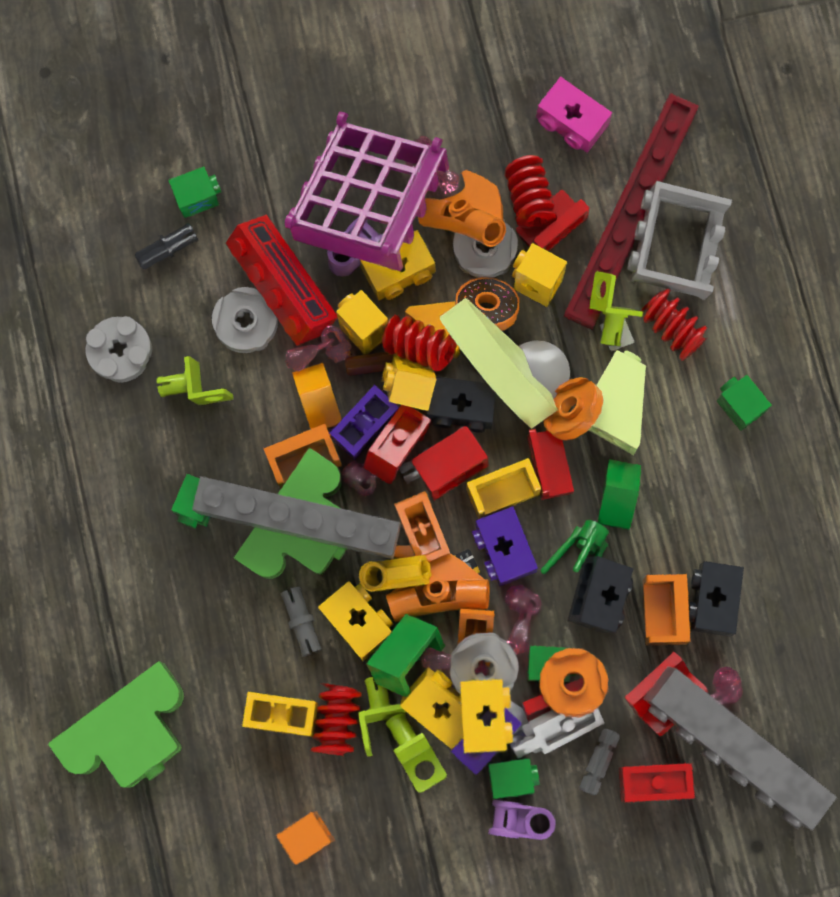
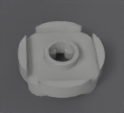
M505 223L506 234L504 239L494 249H490L488 253H482L481 249L476 247V244H481V242L455 233L453 252L460 269L477 278H493L505 274L514 262L517 254L518 241L513 228L511 229Z
M250 287L234 289L232 293L221 297L217 301L212 313V325L219 341L230 350L239 353H251L265 349L273 339L278 326L277 317L267 306L262 295L257 289ZM244 313H250V319L254 320L253 323L249 324L246 328H242L241 324L236 322L237 317H243Z
M127 316L111 317L103 320L94 329L90 330L86 337V357L90 366L98 375L114 382H127L141 375L146 369V364L152 354V343L149 335L140 324ZM117 342L127 344V348L123 350L124 355L118 357L116 353L111 354V349L114 348V344Z
M478 633L468 636L453 650L450 662V675L453 685L460 694L461 681L502 679L503 687H509L510 691L513 688L519 668L517 657L511 645L497 634ZM478 661H491L493 663V666L489 668L491 674L485 676L482 672L476 673L474 669L478 667Z

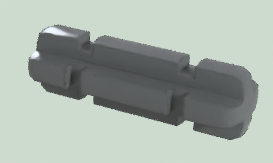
M609 729L602 730L598 739L600 744L595 747L586 769L588 774L583 777L580 784L582 791L591 795L598 793L601 786L599 781L601 778H604L613 756L611 751L613 748H616L620 736L618 733Z

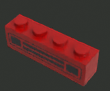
M264 215L236 226L225 244L296 346L324 335L337 320V314L269 217Z

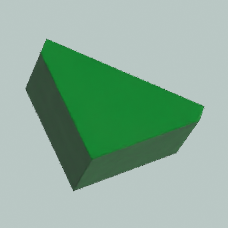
M608 460L597 523L630 530L639 494L641 465Z

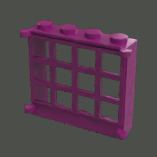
M340 111L337 116V126L334 131L329 133L322 156H318L315 160L313 174L309 182L306 181L303 184L296 207L291 208L286 216L285 228L291 230L293 240L401 271L403 264L400 248L403 242L411 244L413 241L414 230L412 223L415 216L423 218L426 213L425 195L427 191L435 192L437 190V170L447 173L449 169L447 151L445 148H440L442 144L441 138L435 137L431 146L348 124L346 123L348 114ZM344 145H348L359 148L360 150L359 152H356L343 147ZM370 151L377 154L388 156L387 160H385L382 158L374 157L371 155H367V152ZM339 155L355 159L347 176L331 172ZM399 159L417 165L414 168L411 166L396 163L395 160ZM362 162L383 167L375 184L354 179ZM390 170L411 175L404 192L382 187ZM327 180L342 183L335 201L319 197ZM350 186L371 192L363 209L342 203ZM379 194L399 200L392 217L371 212ZM315 204L331 208L322 226L306 222ZM338 211L359 217L351 234L330 229ZM367 219L387 225L380 242L358 237Z

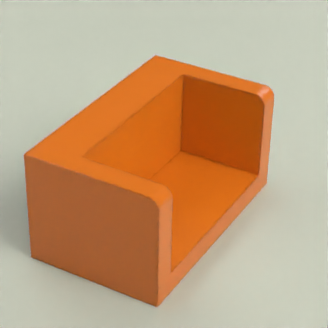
M325 424L264 448L280 489L309 448L332 462L337 468L342 466Z
M687 574L646 575L643 578L646 646L688 644L690 642Z
M317 811L309 813L276 835L294 864L305 861L335 841Z

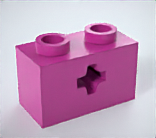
M560 77L539 103L536 118L539 119V123L548 131L553 132L555 130L561 134L569 146L576 150L582 149L588 153L609 126L612 112ZM573 115L578 117H573L571 120L567 119V117L571 118Z

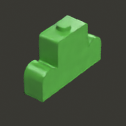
M309 448L278 494L339 508L325 497L335 495L339 491L342 477L338 468L332 462ZM255 527L234 559L266 579H274L284 572L286 555H289L317 575H323L333 559L340 560L347 551V548Z
M158 661L49 742L48 745L64 768L73 774H90L100 766L102 760L121 787H133L145 777L150 781L166 769L163 765L166 761L181 751V744L164 722L160 713H171L177 710L184 699L183 690L167 666Z

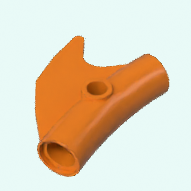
M465 170L462 172L465 188L460 193L441 200L425 198L426 213L423 218L418 217L419 223L422 226L459 233L489 247L498 245L504 239L506 225L503 221V205L497 186L486 178Z
M410 545L396 546L394 558L415 556ZM448 553L429 561L431 567L429 584L397 588L391 593L386 594L395 623H398L405 614L418 617L460 609L488 610L490 583L489 579H484L465 562Z

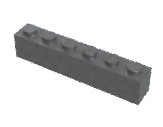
M201 476L192 508L197 514L390 559L394 558L401 528L400 522Z
M667 667L643 698L651 705L648 711L663 723L667 719L678 726L675 730L676 734L690 744L694 740L704 747L701 753L717 766L723 762L731 769L728 773L731 778L744 787L747 783L758 790L755 797L770 808L774 804L784 811L781 817L796 829H799L802 825L813 830L837 798L676 668Z

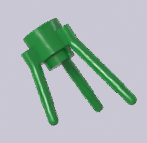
M586 520L582 528L576 526L571 536L540 570L541 574H546L577 540L576 545L582 551L577 558L573 571L579 572L588 554L595 553V556H603L608 546L605 539L609 531L601 524L592 520Z

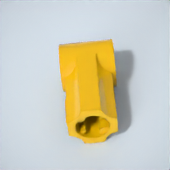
M426 555L370 561L365 563L359 571V581L362 587L374 592L427 585L431 576V567L426 559ZM378 569H380L383 574V579L381 583H379L377 580Z

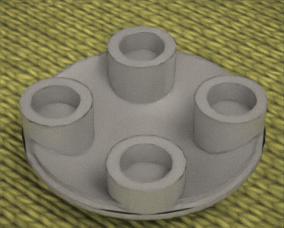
M529 341L521 344L519 347L524 351L532 376L552 394L554 399L558 394L555 390L570 378V367L566 356L558 347L549 342Z

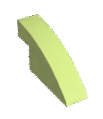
M467 298L440 316L442 324L475 369L497 395L531 429L557 411L552 394L532 376L524 351Z

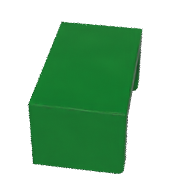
M405 614L367 663L375 683L407 697L411 691L405 680V675L427 647L440 652L445 648L438 627Z

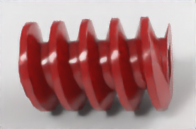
M534 155L515 159L506 167L504 172L508 180L507 186L510 191L511 201L513 202L516 222L519 226L527 229L546 227L557 220V214L552 211L555 207L554 203L549 200L552 196L551 191L546 189L549 185L548 180L544 178L546 171L544 167L540 166L543 160L539 156Z
M667 288L655 295L640 311H647L643 319L645 323L648 324L656 320L652 328L655 333L665 329L661 337L663 342L674 339L670 347L672 351L675 352L683 348L679 359L684 361L708 339L703 337L708 327L704 325L696 329L694 326L698 317L694 316L687 320L685 317L689 308L685 307L677 310L676 307L680 298L677 297L669 301L667 298L671 289Z
M396 314L388 322L382 338L385 352L396 354V356L402 359L407 358V360L413 363L418 362L419 365L430 367V369L436 372L443 370L451 362L457 348L454 339L450 334L447 336L444 329H438L435 332L433 325L429 324L424 328L422 321L417 320L413 323V319L409 316L401 320L399 315Z
M321 683L329 691L319 693L318 697L327 702V705L318 706L316 711L324 715L325 718L315 720L314 724L323 729V732L315 733L312 736L314 740L321 743V746L312 747L310 751L344 756V753L354 751V747L346 743V739L355 738L356 733L347 728L350 725L358 724V719L349 714L350 712L360 710V706L351 701L353 698L361 697L362 692L352 687Z

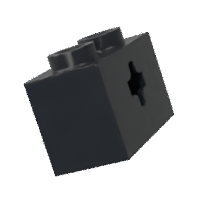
M436 377L427 417L433 422L432 425L438 428L449 429L452 428L453 424L467 426L471 432L483 433L485 429H492L496 392L488 383ZM459 400L465 401L467 407L464 408V412L457 411L456 405L459 404Z
M599 556L587 557L582 565L567 621L601 633H617V629L622 625L625 616L623 607L626 596L629 595L633 587L632 573L634 568Z
M703 561L699 565V569H693L691 589H696L695 601L689 602V622H692L691 631L728 637L736 634L744 567ZM716 591V597L721 598V602L713 607L712 600L707 599L706 596Z

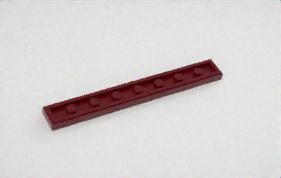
M669 94L564 313L565 318L591 330L594 329L602 312L589 308L595 272L613 274L617 280L635 243L634 236L639 220H644L646 210L641 209L644 193L646 190L650 191L656 181L664 182L699 105L674 94ZM603 281L600 287L601 298L604 297L606 292L605 281Z

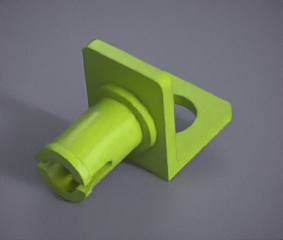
M596 271L589 308L603 311L602 314H605L600 343L621 346L624 318H628V315L642 317L643 312L630 308L611 306L616 276ZM603 281H605L606 292L604 297L601 298L600 287Z
M190 356L184 357V373L157 378V384H162V386L157 387L161 397L188 392V399L197 405L233 400V394L226 389L202 392L199 362Z
M373 677L364 681L370 709L358 712L367 757L373 756L367 723L387 720L399 713L406 715L405 710L400 707V704H390L386 688L378 685V690L376 691Z
M404 713L396 714L386 722L387 727L399 747L394 749V753L418 793L424 792L447 777L423 733L418 736L415 734ZM424 761L432 763L435 768L433 776L427 780L419 779L415 773L417 765Z

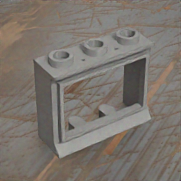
M656 181L650 191H645L642 199L641 209L646 211L644 220H639L635 231L634 239L639 240L637 252L632 251L628 263V270L632 271L630 281L665 289L670 288L673 291L697 296L705 300L713 292L714 286L709 285L711 274L716 270L719 262V257H715L718 243L722 240L725 233V227L722 226L724 213L731 206L732 200ZM660 201L708 213L694 281L646 269Z

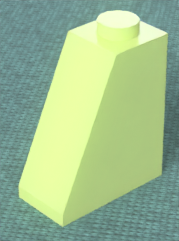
M616 350L597 384V387L602 391L604 402L598 419L589 431L634 455L640 445L646 365L640 363L641 359L634 353L629 351L622 353Z

